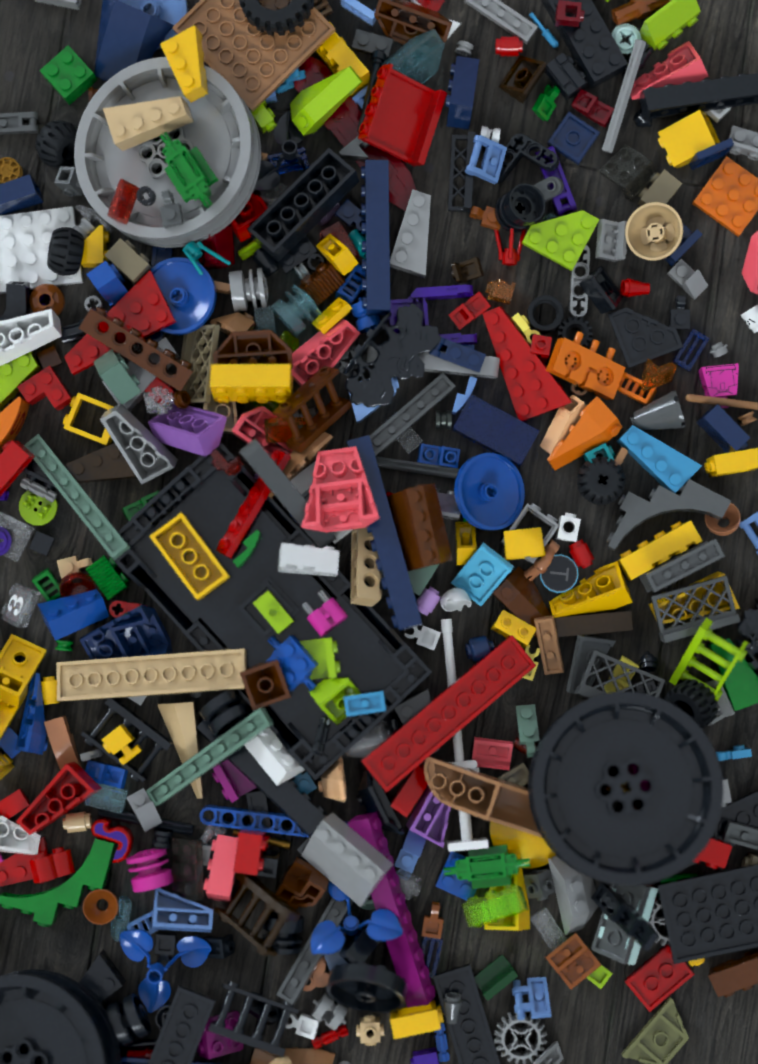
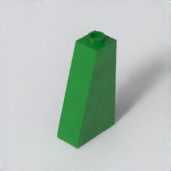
M719 636L720 638L734 645L729 638H723V636ZM715 643L707 644L708 649L726 660L732 662L735 655ZM745 659L742 662L738 660L723 684V688L734 711L758 703V677ZM714 662L717 673L724 676L727 669Z

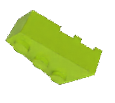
M33 351L0 366V412L19 392L17 386L42 369Z

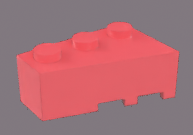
M217 834V839L212 841L211 851H214L213 859H209L207 867L210 875L209 879L205 878L203 890H206L208 899L231 902L232 887L235 881V872L233 871L238 842L237 837Z

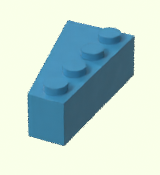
M634 425L616 441L621 447L627 449L628 454L662 487L673 493H676L702 467L699 463Z

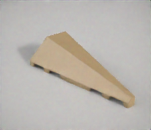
M195 701L158 704L159 711L183 764L200 752L196 728ZM201 776L191 783L197 799L204 798Z

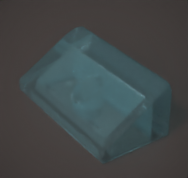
M99 784L102 789L85 800L86 806L122 814L126 806L128 790Z

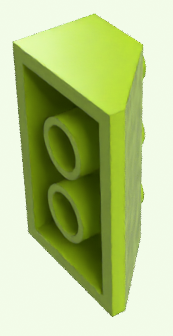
M671 0L646 19L641 27L640 35L641 39L646 44H649L648 48L652 47L654 51L657 48L661 50L668 44L670 38L673 37L675 39L681 35L682 29L687 25L688 27L693 26L698 21L697 17L701 12L697 0Z

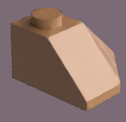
M236 312L210 321L211 325H220V331L227 335L238 331H252L256 326L253 320L254 317L246 312L243 314Z

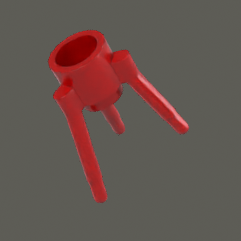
M510 229L509 248H505L504 252L499 231L494 230L499 260H502V265H517V261H520L523 245L521 242L525 237L526 229L521 233L517 251L513 249L514 229Z

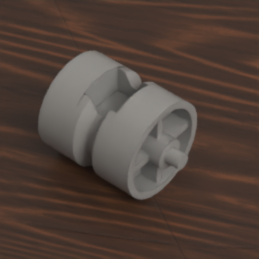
M326 993L320 1000H313L312 1003L315 1004V1008L311 1016L319 1021L324 1020L325 1025L334 1031L341 1023H347L344 1020L348 1011L347 1007L339 1003L335 1004L334 1000Z

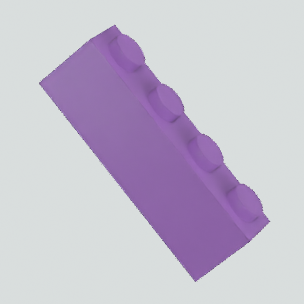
M173 403L148 421L152 434L161 443L201 456H207L219 446L227 418L225 415L189 405L185 409H179Z

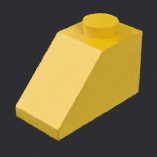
M328 234L316 245L317 249L343 276L351 272L359 264L348 247L332 234Z
M455 522L457 565H465L477 551L475 527L468 522Z

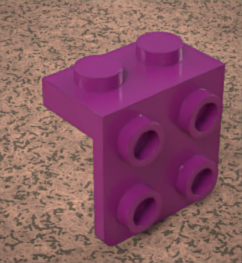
M225 760L213 767L214 772L212 775L217 783L220 782L223 786L222 793L226 800L230 799L231 802H234L244 794L257 788L229 760Z
M238 1011L228 1012L225 1028L233 1030V1027H236L240 1016ZM219 1015L209 1017L196 1050L199 1056L206 1059H213L241 1051L244 1048V1044L206 1030L208 1023L214 1024Z

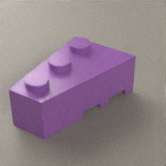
M427 786L406 826L410 831L444 848L445 832L448 827L447 822L451 807L440 802L432 794L429 786Z

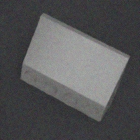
M333 812L319 824L301 855L360 907L363 906L393 865L392 862Z

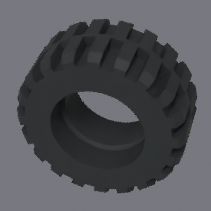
M239 0L243 13L252 26H256L258 31L264 32L265 30L268 35L272 36L274 32H278L279 36L285 35L284 31L288 30L292 33L297 25L301 28L305 24L304 19H309L311 15L310 9L314 7V0H292L282 9L270 10L261 6L259 0Z

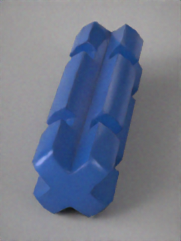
M442 1022L440 1023L441 1029L434 1031V1033L436 1032L435 1042L437 1051H439L437 1053L439 1062H446L450 1060L449 1051L447 1052L448 1042L446 1033H444L445 1024Z

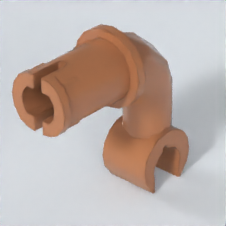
M551 539L550 543H547L544 547L546 556L537 559L530 568L524 571V576L526 578L529 577V581H533L538 575L545 573L560 545Z

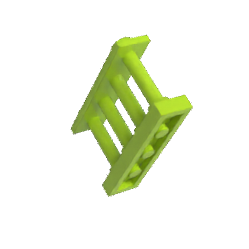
M706 618L699 627L669 682L675 686L680 679L682 681L688 679L691 681L697 680L698 683H704L689 674V671L686 669L688 666L690 668L694 667L719 682L716 689L704 683L706 688L709 687L711 689L710 692L715 695L714 699L718 702L723 693L720 689L738 660L742 662L748 651L744 649L748 642L744 641L740 649L712 633L713 630L709 628L713 621ZM703 639L706 641L708 639L735 655L732 662L706 648L705 644L702 643ZM701 653L726 668L724 676L696 660L697 658L694 654Z

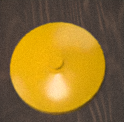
M490 821L489 833L493 846L508 845V850H519L520 859L530 858L531 862H523V864L531 863V867L522 868L532 869L544 866L549 863L548 858L556 856L543 838Z

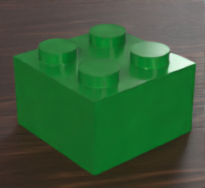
M69 45L39 70L68 105H71L98 81L91 69Z

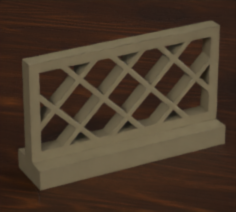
M205 325L183 336L180 361L184 359L190 362L192 368L195 369L182 391L185 390L189 393L191 398L190 405L210 403L211 364H214L213 354L218 347L220 325Z

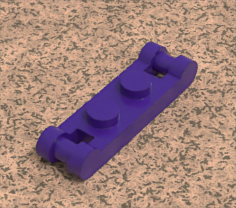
M553 146L548 147L549 150L553 151L556 154V151ZM540 151L535 152V156H537ZM560 162L558 168L554 171H546L540 167L544 179L553 176L563 181L564 189L562 193L552 198L557 215L561 216L569 210L571 212L577 210ZM553 183L550 184V189L552 190L554 188ZM566 198L567 203L562 205L560 200Z

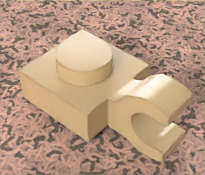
M77 556L57 560L61 579L81 575L80 569L93 564L92 558L78 561Z

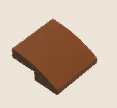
M577 933L573 934L545 957L571 990L601 966V963Z

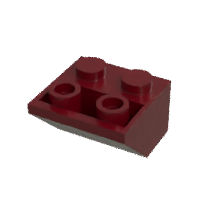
M227 226L211 237L209 234L206 240L201 241L204 246L231 262V265H227L206 251L201 250L203 255L198 260L206 270L221 269L235 265L232 227Z

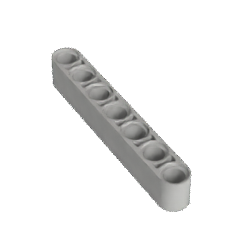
M371 346L367 349L366 363L373 362L378 356L377 350ZM429 351L419 353V358L425 364V372L498 378L500 358L486 356L478 373L428 354Z

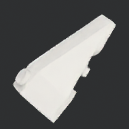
M0 816V852L27 855L37 854L41 835L37 833L29 835L20 825L8 820L4 816Z

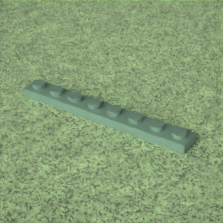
M37 434L24 446L35 455L33 458L109 555L116 560L130 548L43 438Z
M264 707L253 712L147 789L146 793L150 800L153 801L155 808L162 805L272 726L273 722Z

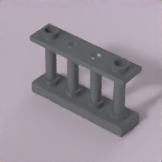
M716 539L709 542L705 541L638 577L647 593L650 591L656 592L725 557Z

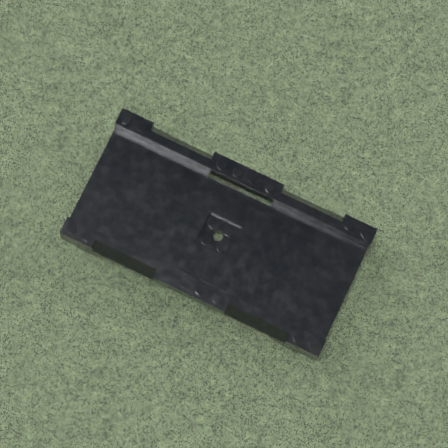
M220 441L219 446L210 455L200 456L194 463L187 466L118 531L130 548L114 561L137 585L151 596L200 652L227 650L200 618L229 649H246L247 669L258 663L266 662L273 654L275 649L268 642V639L273 635L280 644L291 635H294L298 641L332 637L333 641H337L338 653H334L335 661H339L340 673H337V678H349L362 694L384 691L386 711L349 716L338 725L318 706L309 693L310 689L304 683L299 684L294 691H289L290 698L264 706L273 722L270 728L293 758L316 780L426 679L432 671L372 607L350 604L351 583L339 570L336 577L317 576L337 597L336 601L348 617L325 636L320 637L306 619L309 615L302 607V604L307 602L315 611L324 604L318 596V592L323 590L329 599L332 597L312 575L277 572L279 548L284 541L300 546L313 545L315 548L318 547L269 496L232 558L230 559L216 551L219 541L224 537L229 524L236 517L240 506L244 503L250 489L256 483L254 477ZM181 512L186 515L231 576V578L200 601L195 599L149 537ZM258 529L262 535L254 553L241 568H238L233 561L247 549L242 542ZM268 590L294 621L279 634L253 604ZM328 677V678H321V679H313L312 681L317 685V684L320 683L323 679H336V678H329V677ZM238 689L237 692L251 706L246 689ZM327 717L331 719V724L328 727L329 732L326 744H323L325 746L324 752L317 755L312 752V747L315 744L314 739L317 727H320L318 726L319 719Z

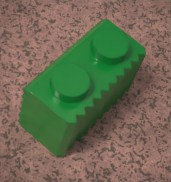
M104 555L88 566L86 571L106 599L112 600L129 587L127 584L129 580L123 572L119 573L115 568L118 565L111 556L108 558Z

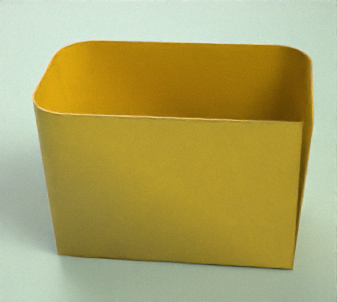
M541 527L504 531L505 560L526 559L524 557L528 556L530 558L546 556Z

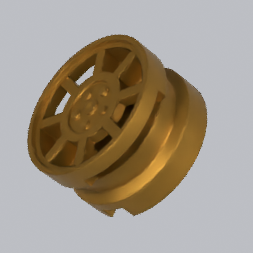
M10 157L0 159V184L23 177L22 168L16 160Z

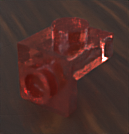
M217 450L210 454L214 459L212 464L218 471L222 469L228 476L238 473L244 464L238 457L228 464Z

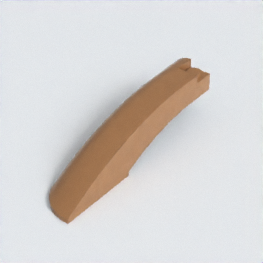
M433 757L425 759V779L432 794L440 802L484 820L542 838L531 813L528 788Z

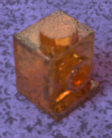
M500 279L492 282L488 281L485 293H489L487 299L509 305L516 283L512 282L511 285H507L508 282Z

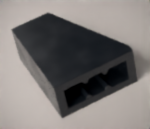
M369 924L362 927L339 953L348 964H356L357 961L365 962L380 943V941L373 940L368 936L367 927Z

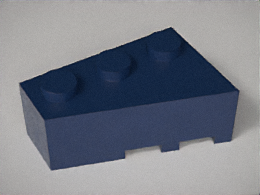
M457 56L456 64L452 63L450 75H453L454 78L449 79L448 91H451V95H447L445 107H449L447 127L469 130L479 59Z

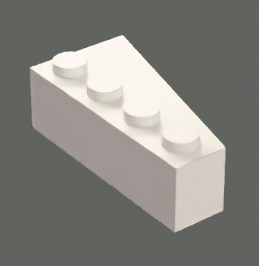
M52 309L0 321V366L62 337L60 318Z

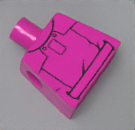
M739 364L701 367L698 373L705 396L728 399V397L737 395ZM720 406L722 409L729 408V406Z

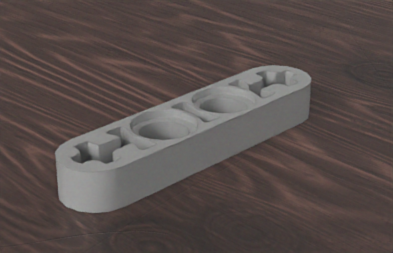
M587 245L583 250L586 254L583 255L582 262L576 263L571 271L569 313L572 317L578 316L577 318L584 317L588 306V295L585 291L581 296L574 293V287L580 286L579 283L589 275L590 249ZM583 267L585 275L582 277L577 276L575 268ZM573 299H584V301H580V308L583 309L580 314L573 310L577 306V301H573Z

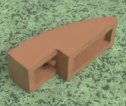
M66 716L45 721L46 731L60 770L66 763L76 762L81 767L74 737L70 732Z

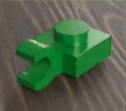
M547 85L544 89V94H540L532 108L534 113L543 121H548L556 107L554 100L560 93V89L557 86L552 88L550 85Z

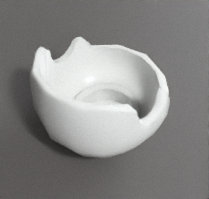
M457 587L446 591L440 599L441 607L449 612L455 610L462 611L464 605L470 608L472 604L468 593L464 589Z

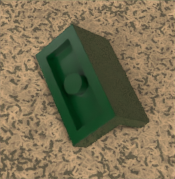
M501 954L477 973L474 979L483 996L489 1001L516 979L518 974L505 956Z

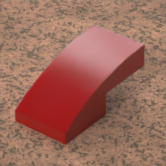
M479 291L452 311L449 317L458 329L461 330L492 306Z
M21 788L0 801V816L10 819L31 805Z

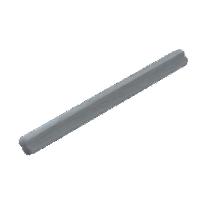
M641 39L635 40L602 150L607 153H612L645 50L646 42Z

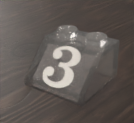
M16 583L15 586L12 585L8 594L10 596L8 604L5 603L1 610V614H3L1 619L15 627L26 628L41 595L40 591L21 583Z

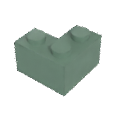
M111 349L93 362L100 377L121 405L141 392L138 386L141 384L135 374H129L127 370L130 368L121 354H116Z

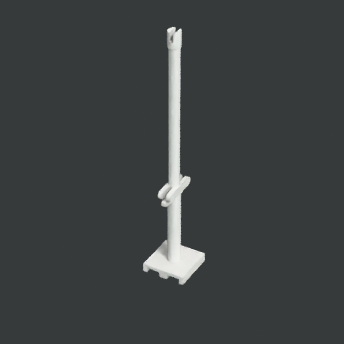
M442 619L441 633H443L447 686L449 687L457 680L452 636L453 626L452 619ZM460 730L452 737L455 762L449 763L479 772V767L476 768L478 766L477 761H464L462 730ZM458 810L461 839L447 841L449 852L489 848L486 837L473 838L471 814Z

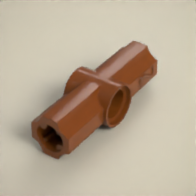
M630 0L628 3L611 10L612 19L617 26L634 19L640 20L649 16L652 11L665 6L670 0Z

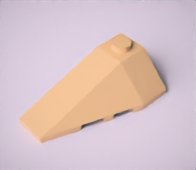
M343 756L333 763L322 774L321 781H318L319 793L323 792V797L346 801L347 786Z

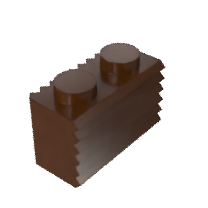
M327 261L326 263H320L311 276H305L301 280L302 284L299 288L312 304L319 306L328 296L345 283V280L336 268Z

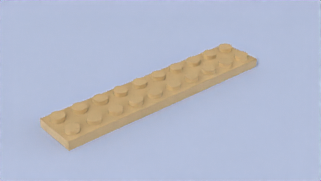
M246 649L56 662L57 701L245 689L240 672L247 669Z

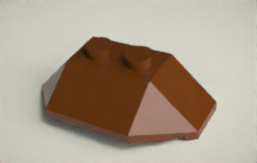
M378 0L374 14L386 37L422 52L446 42L453 23L440 13L407 0Z
M272 329L232 332L213 354L214 364H291V369H293L292 349Z

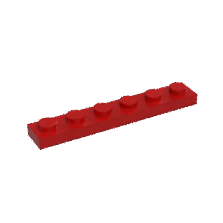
M276 449L270 455L281 471L284 470L291 458L288 454ZM260 477L250 489L249 495L240 506L239 512L229 524L227 532L219 541L216 549L217 552L230 559L271 492Z

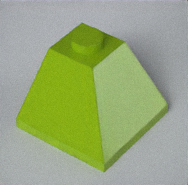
M349 678L323 679L314 690L309 691L318 706L336 725L347 718L344 697L362 694Z

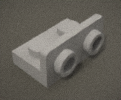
M733 125L728 139L732 138L734 145L729 152L734 155L743 154L748 156L749 159L757 161L758 133Z

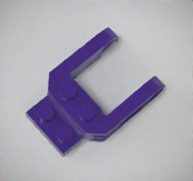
M473 285L416 288L408 299L390 300L392 316L389 320V326L396 324L398 308L409 307L411 304H415L423 311L422 326L429 325L428 309L425 300L473 296ZM399 329L393 330L397 334L400 333ZM461 333L439 334L440 337L460 345L478 343L477 333L461 335Z

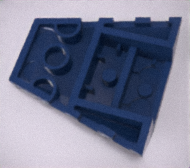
M103 0L94 70L95 76L108 81L126 67L151 59L174 25L118 0Z
M145 605L138 606L80 638V642L90 660L173 654L171 639L156 610Z

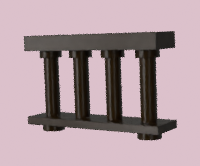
M236 873L234 877L240 881V887L226 909L216 907L214 911L220 915L219 919L233 926L258 948V953L265 957L268 955L276 957L278 953L271 948L272 943L285 922L289 920L297 922L301 915L253 875ZM250 889L253 892V897L238 919L232 913L246 890ZM259 900H263L266 907L253 929L250 930L245 924ZM272 911H276L279 913V918L265 941H263L258 934Z

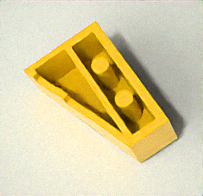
M194 25L160 44L184 96L191 103L208 94L203 59L204 51L202 50V33Z

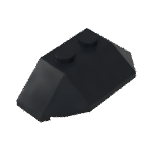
M365 767L358 787L359 794L356 795L360 805H365L367 809L365 814L377 812L378 818L382 823V829L399 835L405 834L394 808L390 806V800L386 792Z

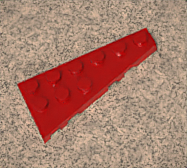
M151 270L107 313L113 319L114 317L121 319L125 322L124 326L127 328H135L140 331L143 338H147L176 323ZM101 321L100 329L105 332L108 331V323ZM118 332L116 335L118 341L125 342L126 335L123 332ZM86 334L64 358L71 373L76 375L93 366V362L110 351L111 348Z
M501 306L482 313L496 356L500 358V367L519 422L574 403L565 393L560 383L556 381L551 373L546 371L547 366L539 355L530 353L531 346L528 344L527 339L519 332L515 323Z

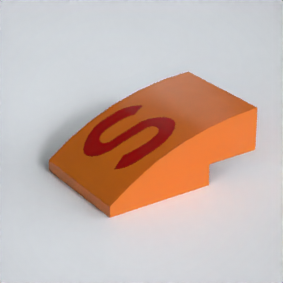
M17 397L0 413V454L3 451L2 447L8 441L15 440L28 414L30 404L21 397Z

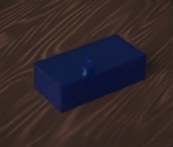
M472 394L452 431L483 448L506 457L519 467L522 465L539 433L538 429Z

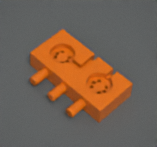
M579 331L576 332L573 341L565 337L558 338L546 371L574 385L578 384V387L594 392L595 395L605 400H613L626 368L612 361L616 350L609 347L605 357L597 354L600 342L595 339L592 340L589 349L581 346L584 334Z

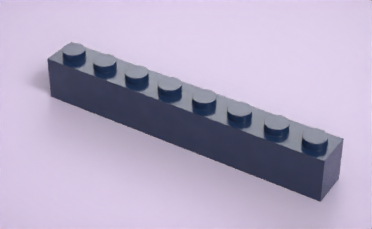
M365 160L364 167H361V178H364V185H361V197H365V203H361V215H365V222H361V234H365V241H362L361 251L365 252V259H362V271H365V278H362V290H366V297H362V309H366V315H387L390 312L388 160Z

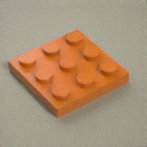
M726 156L692 204L739 237L758 211V178Z

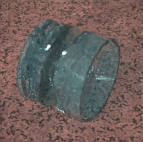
M293 284L290 289L295 295L293 296L290 292L286 291L285 295L289 301L286 303L279 298L270 308L293 334L298 336L307 328L303 319L306 318L308 321L313 322L314 318L310 312L316 317L321 312L309 294Z

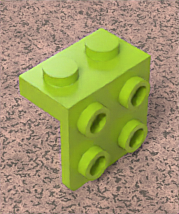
M332 637L299 641L319 664L312 671L311 680L328 677L337 678V673H340L339 661H335L334 653H338L337 641H333Z

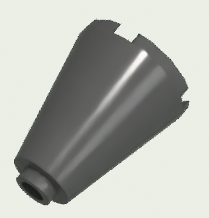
M676 390L633 412L634 416L631 417L632 425L642 431L686 427Z

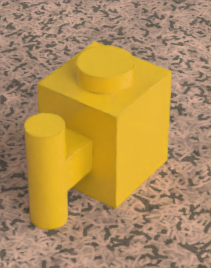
M124 724L119 725L102 739L104 742L102 746L109 754L115 755L119 751L123 752L124 755L119 758L122 765L142 751L138 744L132 749L128 745L135 738Z

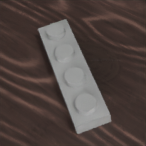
M464 0L466 4L513 36H519V40H523V43L526 45L538 28L537 25L500 0Z

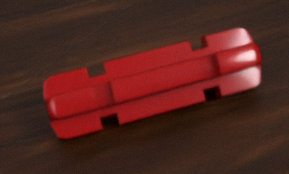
M345 1024L338 1026V1029L335 1031L330 1030L321 1034V1037L316 1036L314 1040H311L314 1049L321 1048L323 1044L327 1045L338 1040L339 1037L347 1036L349 1030Z

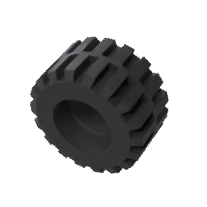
M688 679L666 694L667 696L664 697V700L684 711L703 729L716 718L718 713L716 706H718V703L715 701V695L710 692L711 689L709 687L706 688L704 683H698L697 680L691 681Z

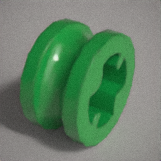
M56 640L58 646L55 647V650L73 651L71 645L74 643L73 641Z

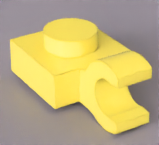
M517 313L511 318L519 332L527 339L529 345L532 342L530 339L531 335H541L537 330L529 329L528 325L530 323L524 315L520 316Z

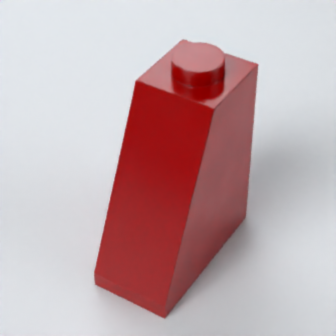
M423 763L410 772L390 801V806L406 818L428 786Z

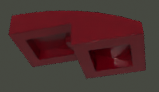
M583 89L580 90L571 104L578 112L604 128L610 121L614 108L598 101V97Z

